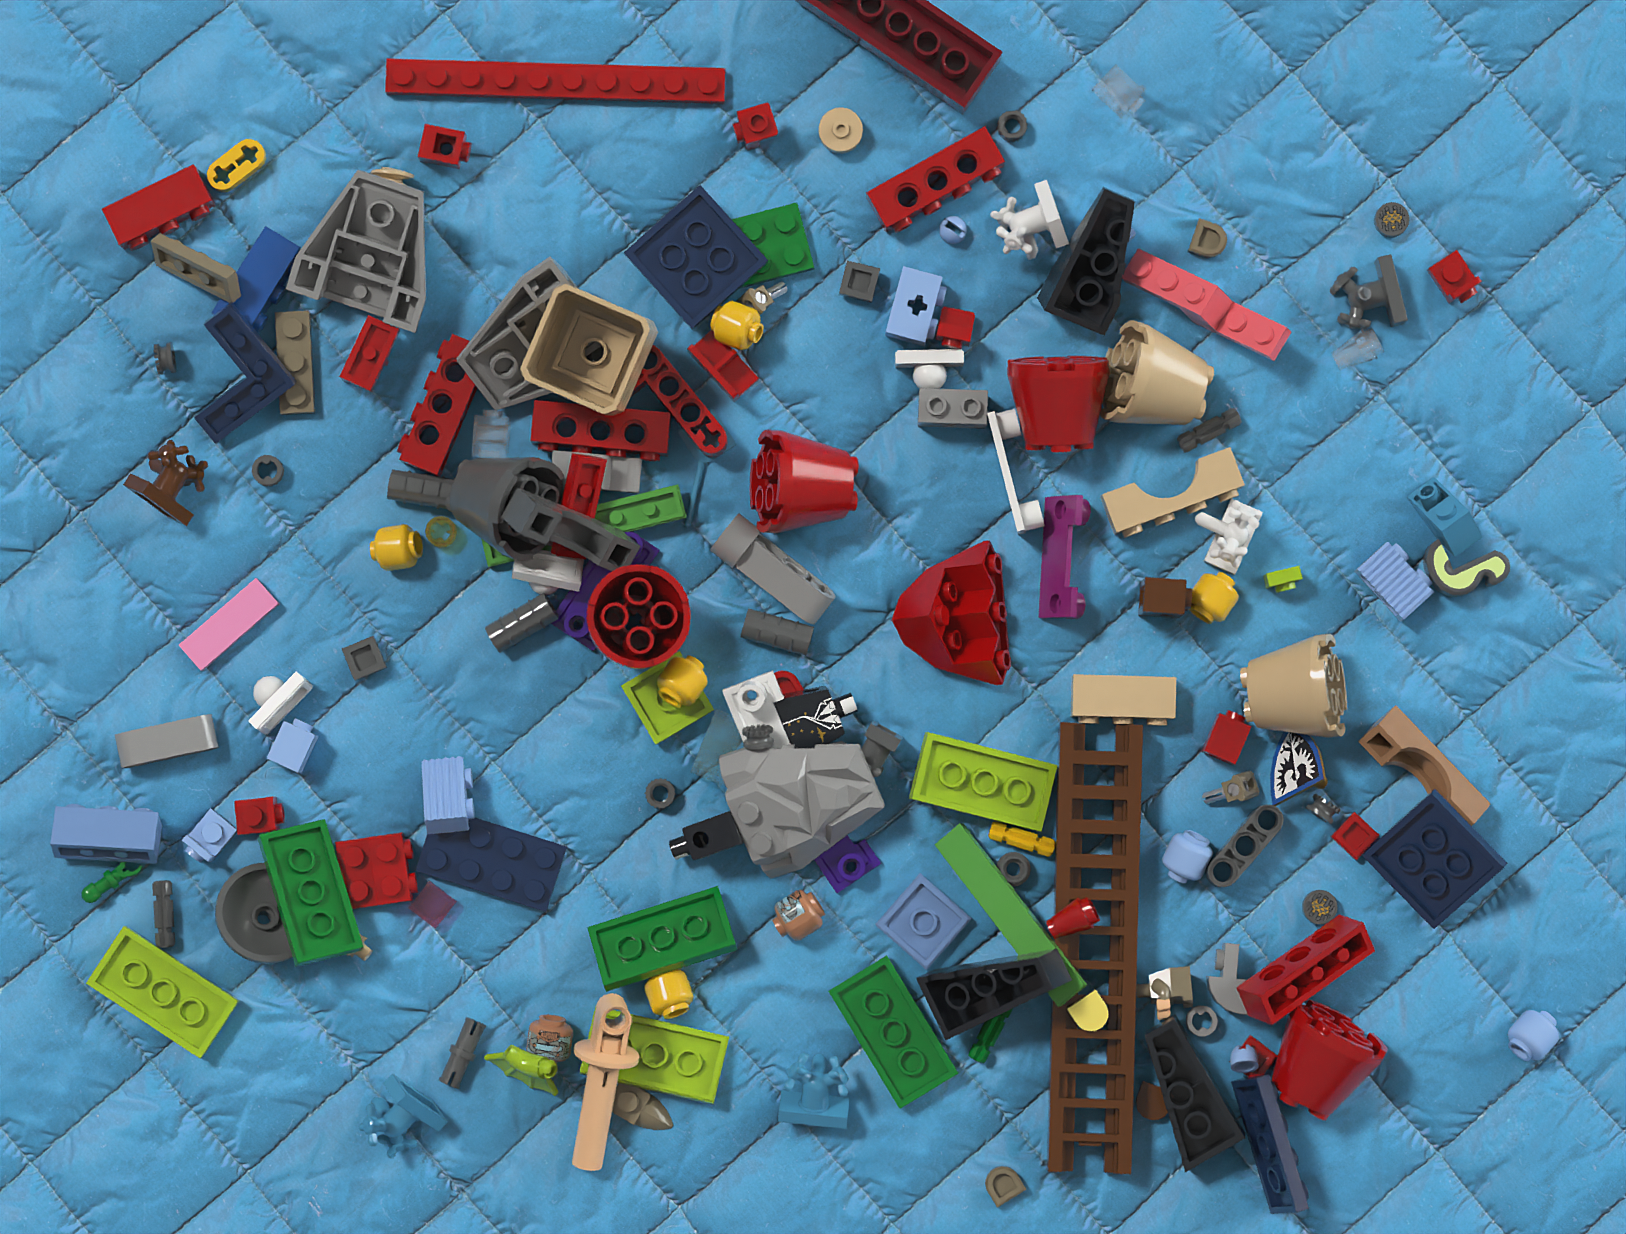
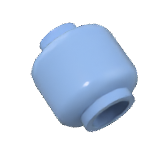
M1191 830L1175 834L1171 838L1162 857L1163 864L1169 869L1168 876L1181 883H1186L1188 879L1199 880L1202 878L1213 856L1212 849L1208 846L1210 841L1201 834Z
M1534 1010L1525 1011L1508 1031L1509 1048L1517 1057L1524 1061L1542 1060L1559 1040V1032L1555 1027L1557 1021L1551 1014L1543 1010L1540 1013Z

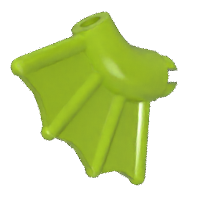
M510 1045L505 1052L486 1054L484 1056L486 1061H490L498 1066L506 1076H511L524 1082L531 1089H542L552 1093L553 1096L558 1095V1089L552 1080L558 1069L554 1060L529 1053L514 1045Z

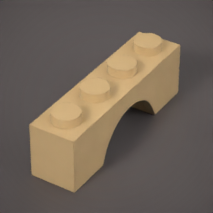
M1231 447L1199 458L1195 462V474L1191 485L1180 495L1171 498H1157L1142 491L1135 483H1131L1102 494L1100 499L1114 535L1123 533L1124 538L1142 532L1143 528L1141 525L1154 521L1156 526L1175 520L1173 513L1186 509L1188 514H1192L1207 508L1206 501L1218 497L1221 503L1239 496L1237 490L1241 489L1245 484Z

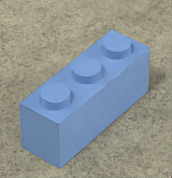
M68 804L65 807L56 806L50 845L54 858L157 864L162 824L159 812H154L148 808H136L134 811L119 810L113 806H102L100 809L85 808L79 804Z

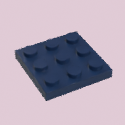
M701 185L624 252V255L691 330L769 263L766 257Z
M1433 789L1362 854L1433 929L1507 865V862L1436 789Z

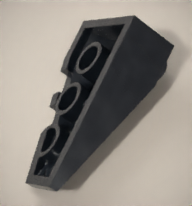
M1105 187L1102 188L1069 240V244L1065 246L1053 265L1037 297L1044 311L1105 336L1120 306V288L1126 266L1124 261L1127 242L1130 239L1135 205L1133 199Z

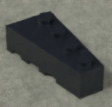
M1058 949L939 968L916 978L945 1040L1072 980Z
M1175 1014L1147 1030L1145 1033L1146 1042L1182 1158L1185 1172L1245 1139L1246 1133L1177 1015Z

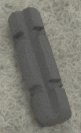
M1231 408L1223 412L1221 417L1215 416L1194 427L1192 432L1188 430L1179 435L1177 442L1182 451L1189 452L1196 448L1197 444L1200 443L1202 445L1225 433V429L1231 430L1239 426L1242 421L1237 410Z
M169 880L155 881L152 884L153 896H156V901H153L155 928H158V933H155L156 946L159 948L173 947L175 945V932H172V927H174L173 900H170V895H173L172 883Z

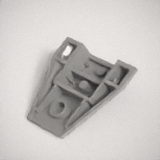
M357 170L296 255L286 290L316 300L324 297L384 317V323L416 333L426 302L424 191Z
M551 256L520 277L456 358L457 362L495 411L553 393L526 381L520 369L554 288L564 284L578 288L564 268ZM591 342L586 346L585 355L588 360L595 362L602 358L604 349L599 342Z

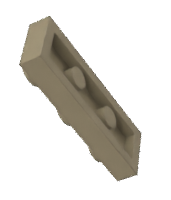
M161 233L151 240L156 266L229 303H234L241 297L237 273L229 265H223L209 258L206 254L197 252L183 245L180 241L173 240Z
M310 311L275 312L277 358L296 380L294 386L279 396L280 414L315 413Z

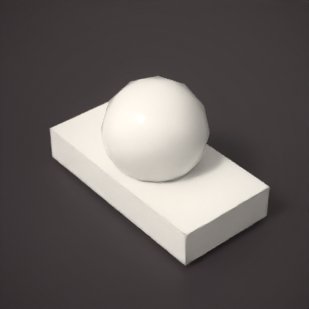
M962 349L897 350L895 352V368L915 367L913 370V380L918 388L940 389L946 381L945 367H962L964 364V351Z
M540 550L534 555L533 560L519 561L514 559L512 579L529 582V586L538 594L550 595L556 592L558 588L579 592L584 559L556 556L550 551Z
M295 672L285 683L274 676L261 678L255 684L253 691L254 700L261 708L248 721L257 730L268 735L313 689V685L298 672Z

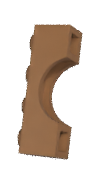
M1396 705L1377 720L1358 741L1381 766L1396 765L1408 770L1421 782L1427 794L1436 789L1471 826L1476 823L1491 805Z

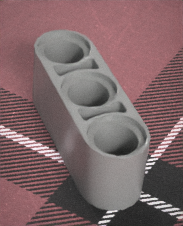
M212 714L115 734L121 769L219 748Z

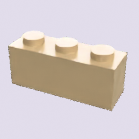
M1073 674L1071 676V717H1078V723L1099 724V718H1113L1112 724L1129 725L1133 724L1134 718L1147 719V725L1167 726V719L1173 720L1176 718V677Z

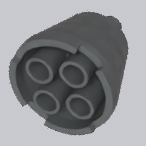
M535 457L465 459L458 466L451 492L446 498V508L453 513L454 517L461 524L504 556L519 561H530L534 559V555L542 550L545 545L552 546L553 542L548 541L547 544H543L521 535L504 521L501 516L517 487L561 505L564 492L562 483L564 474L554 463Z

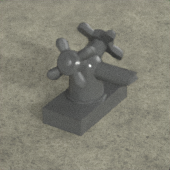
M1391 254L1378 257L1374 263L1378 275L1377 281L1357 285L1351 279L1358 271L1356 267H1351L1347 272L1337 277V280L1330 288V293L1334 295L1342 288L1347 293L1348 302L1351 306L1349 315L1340 313V316L1337 318L1339 324H1345L1352 329L1365 331L1371 325V321L1362 319L1364 311L1384 306L1387 310L1391 327L1403 325L1407 322L1408 318Z
M872 721L864 735L867 739L861 749L873 777H879L884 769L883 764L891 751L895 752L902 736ZM840 741V742H834V743H830V744H847V743H845V742H843V741Z

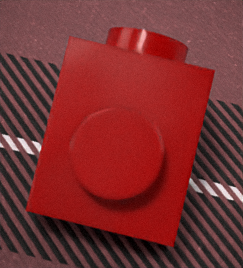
M763 103L736 112L738 122L732 124L737 142H744L747 151L760 147L759 141L778 135V129L769 103Z
M943 307L936 340L942 341V346L947 348L962 349V345L969 347L975 313Z

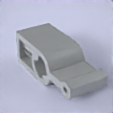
M553 450L552 463L557 465L564 474L562 478L563 488H565L571 455L576 453L607 459L601 491L639 493L642 459Z

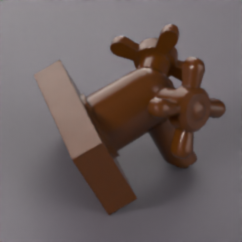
M168 440L166 445L160 447L158 451L148 453L150 469L159 474L153 484L130 473L123 485L167 518L187 526L194 514L177 503L176 497L183 486H189L191 483L195 484L197 492L205 490L202 480L208 463L207 461H200L199 464H196L194 456L187 455L186 462L188 467H186L182 462L178 461L177 455L187 454L189 452L188 447L180 446L176 448L174 441Z

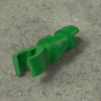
M120 862V865L111 872L109 869L103 873L104 877L94 884L90 883L81 892L82 899L87 903L97 901L110 888L113 887L114 890L118 888L120 881L139 874L143 866L139 865L135 871L126 870L123 872L127 862Z

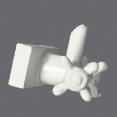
M1047 180L1034 184L1040 201L1038 205L1015 213L1013 209L1017 199L1009 197L1006 207H1003L999 212L992 211L990 213V216L993 219H997L1000 224L996 229V234L1005 239L1004 254H1009L1011 250L1021 249L1026 253L1028 260L1034 259L1038 252V246L1033 234L1045 230L1050 231L1056 249L1069 244ZM1008 226H1010L1011 232L1007 231Z
M1230 499L1222 520L1203 512L1198 513L1195 517L1197 525L1215 532L1203 562L1235 575L1243 556L1248 551L1247 547L1255 529L1259 526V520L1263 512L1237 500Z

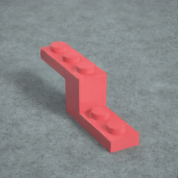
M1139 248L1126 267L1124 275H1122V279L1126 283L1178 307L1193 323L1272 361H1275L1291 334L1287 327L1233 302L1217 285Z

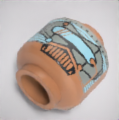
M796 890L775 904L774 908L777 917L772 919L782 937L788 934L795 941H800L822 927L821 917L825 915V912L812 892L806 894L802 890Z
M549 1014L540 1015L539 1020H535L529 1025L526 1051L545 1056L550 1060H554L556 1064L557 1062L565 1061L570 1057L573 1029L566 1023L564 1017Z

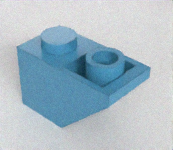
M1435 477L1407 496L1434 536L1440 540L1441 544L1454 557L1482 538L1470 511Z

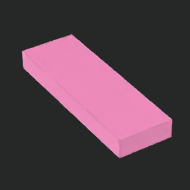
M255 578L182 641L179 646L200 671H203L275 609L279 603L264 585Z

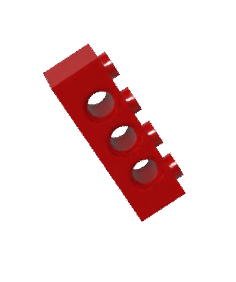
M984 126L866 192V199L885 232L894 229L895 233H898L912 225L911 218L923 212L925 216H928L943 207L941 204L943 200L953 196L954 200L959 199L972 191L970 185L981 179L984 183H987L1001 175L1000 169L1004 167L1005 160L987 128ZM963 158L972 159L976 164L975 171L969 174L962 173L957 167L958 161ZM935 174L941 175L945 178L947 185L942 190H933L927 183L928 178ZM904 191L913 192L917 197V202L911 207L902 206L898 201L899 194Z
M455 334L451 335L449 341L443 340L437 354V358L441 360L437 371H430L423 389L428 391L423 404L417 402L410 421L415 422L410 435L404 433L397 452L401 454L399 460L402 463L436 477H441L478 389L466 372L463 379L458 382H452L447 378L449 368L454 365H460L456 358L470 342ZM441 396H447L452 400L451 409L446 413H437L434 410V403ZM429 427L436 428L439 432L438 440L431 445L423 444L421 442L423 430Z
M534 400L530 441L532 444L538 445L539 451L553 452V450L558 451V447L572 448V452L592 454V450L606 451V455L626 458V453L640 454V459L657 462L660 461V456L668 457L672 416L670 412L626 408L624 412L611 416L602 414L582 404ZM564 420H571L576 424V432L571 437H562L558 434V426ZM599 423L607 424L611 430L608 438L602 441L594 439L591 435L593 427ZM633 426H638L645 432L643 440L636 444L629 443L625 439L626 431Z
M1339 914L1236 987L1249 1017L1273 1025L1375 952V949L1363 922Z

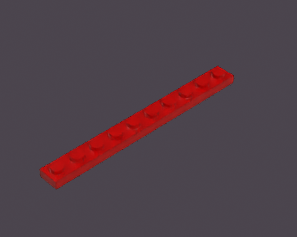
M386 58L385 93L388 95L724 104L725 68Z

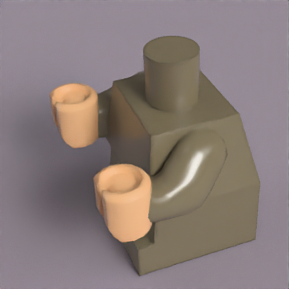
M1190 966L1167 968L1149 975L1150 983L1136 984L1137 998L1151 997V1004H1157V1018L1159 1021L1171 1017L1170 1005L1183 1004V1008L1193 1007Z

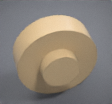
M834 108L828 111L819 123V138L824 147L831 152L840 154L850 152L858 146L862 139V122L859 116L850 109Z

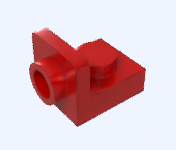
M1457 250L1427 269L1449 304L1456 299L1460 303L1465 302L1478 293L1475 287L1482 282L1479 276L1475 277Z
M277 797L234 801L237 835L272 832L280 830L279 824L285 823L283 803H277Z

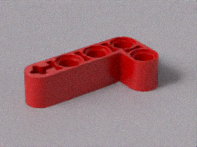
M652 345L649 353L657 356V364L652 369H642L631 397L647 385L705 456L718 457L722 455L728 446V438L723 427L664 354L655 345ZM666 380H675L679 384L676 394L672 396L662 394L660 391L661 384ZM688 406L697 407L700 410L699 418L694 422L684 421L681 417L684 408ZM704 424L712 436L720 435L718 437L719 446L714 447L711 444L707 447L704 446L707 441L705 435L700 430Z

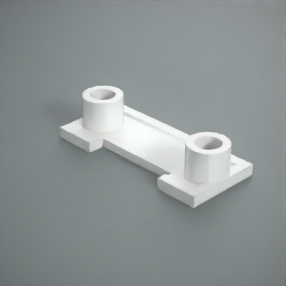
M1011 409L995 413V411L989 412L987 415L1018 535L1024 534L1028 530L1044 527L1038 500L1018 504L1002 440L1021 436L1016 411Z
M773 670L722 690L743 742L746 740V736L742 734L743 728L751 727V725L757 728V724H760L761 728V725L765 724V726L770 725L773 727V733L770 734V738L774 739V745L765 749L782 748L783 745H791L774 706V702L783 700L784 696ZM751 690L755 691L757 697L750 699L747 693Z

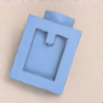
M210 808L192 832L182 839L188 845L185 851L200 863L203 859L213 862L237 833V829Z

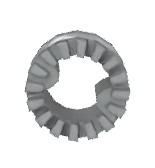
M1198 1005L1188 1011L1186 1026L1192 1034L1205 1037L1215 1031L1218 1019L1216 1013L1211 1008ZM1204 1012H1207L1211 1018L1209 1028L1201 1027L1199 1030H1196L1192 1024L1194 1014L1202 1015Z

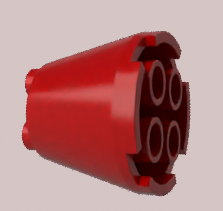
M1044 356L1008 360L1007 377L1025 440V450H1045L1046 445L1051 447V452H1071V445H1073L1074 449L1094 448V438L1110 375L1109 360L1106 357L1067 356L1044 358Z
M764 430L760 434L758 441L759 444H762L761 451L758 453L757 459L752 458L750 470V505L752 510L758 512L760 521H757L756 527L760 532L780 533L845 518L849 511L856 510L858 495L856 491H853L854 477L857 476L859 467L856 456H850L845 450L782 430Z
M636 564L617 568L607 574L597 584L590 596L586 612L590 637L597 649L606 658L618 665L636 669L659 665L672 657L680 649L688 635L691 614L687 594L671 574L658 567ZM639 614L642 617L639 621L641 626L633 627L628 631L624 626L628 623L629 615Z
M1308 1000L1306 1005H1299L1288 1015L1272 1081L1275 1083L1277 1090L1281 1092L1279 1098L1292 1107H1297L1298 1104L1309 1108L1308 1111L1315 1117L1327 1120L1329 1115L1382 1062L1388 1051L1386 1045L1373 1033H1369L1366 1037L1364 1031L1352 1023L1353 1019L1324 1004Z

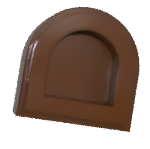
M1142 1081L1136 1097V1108L1144 1118L1159 1120L1168 1113L1161 1088Z

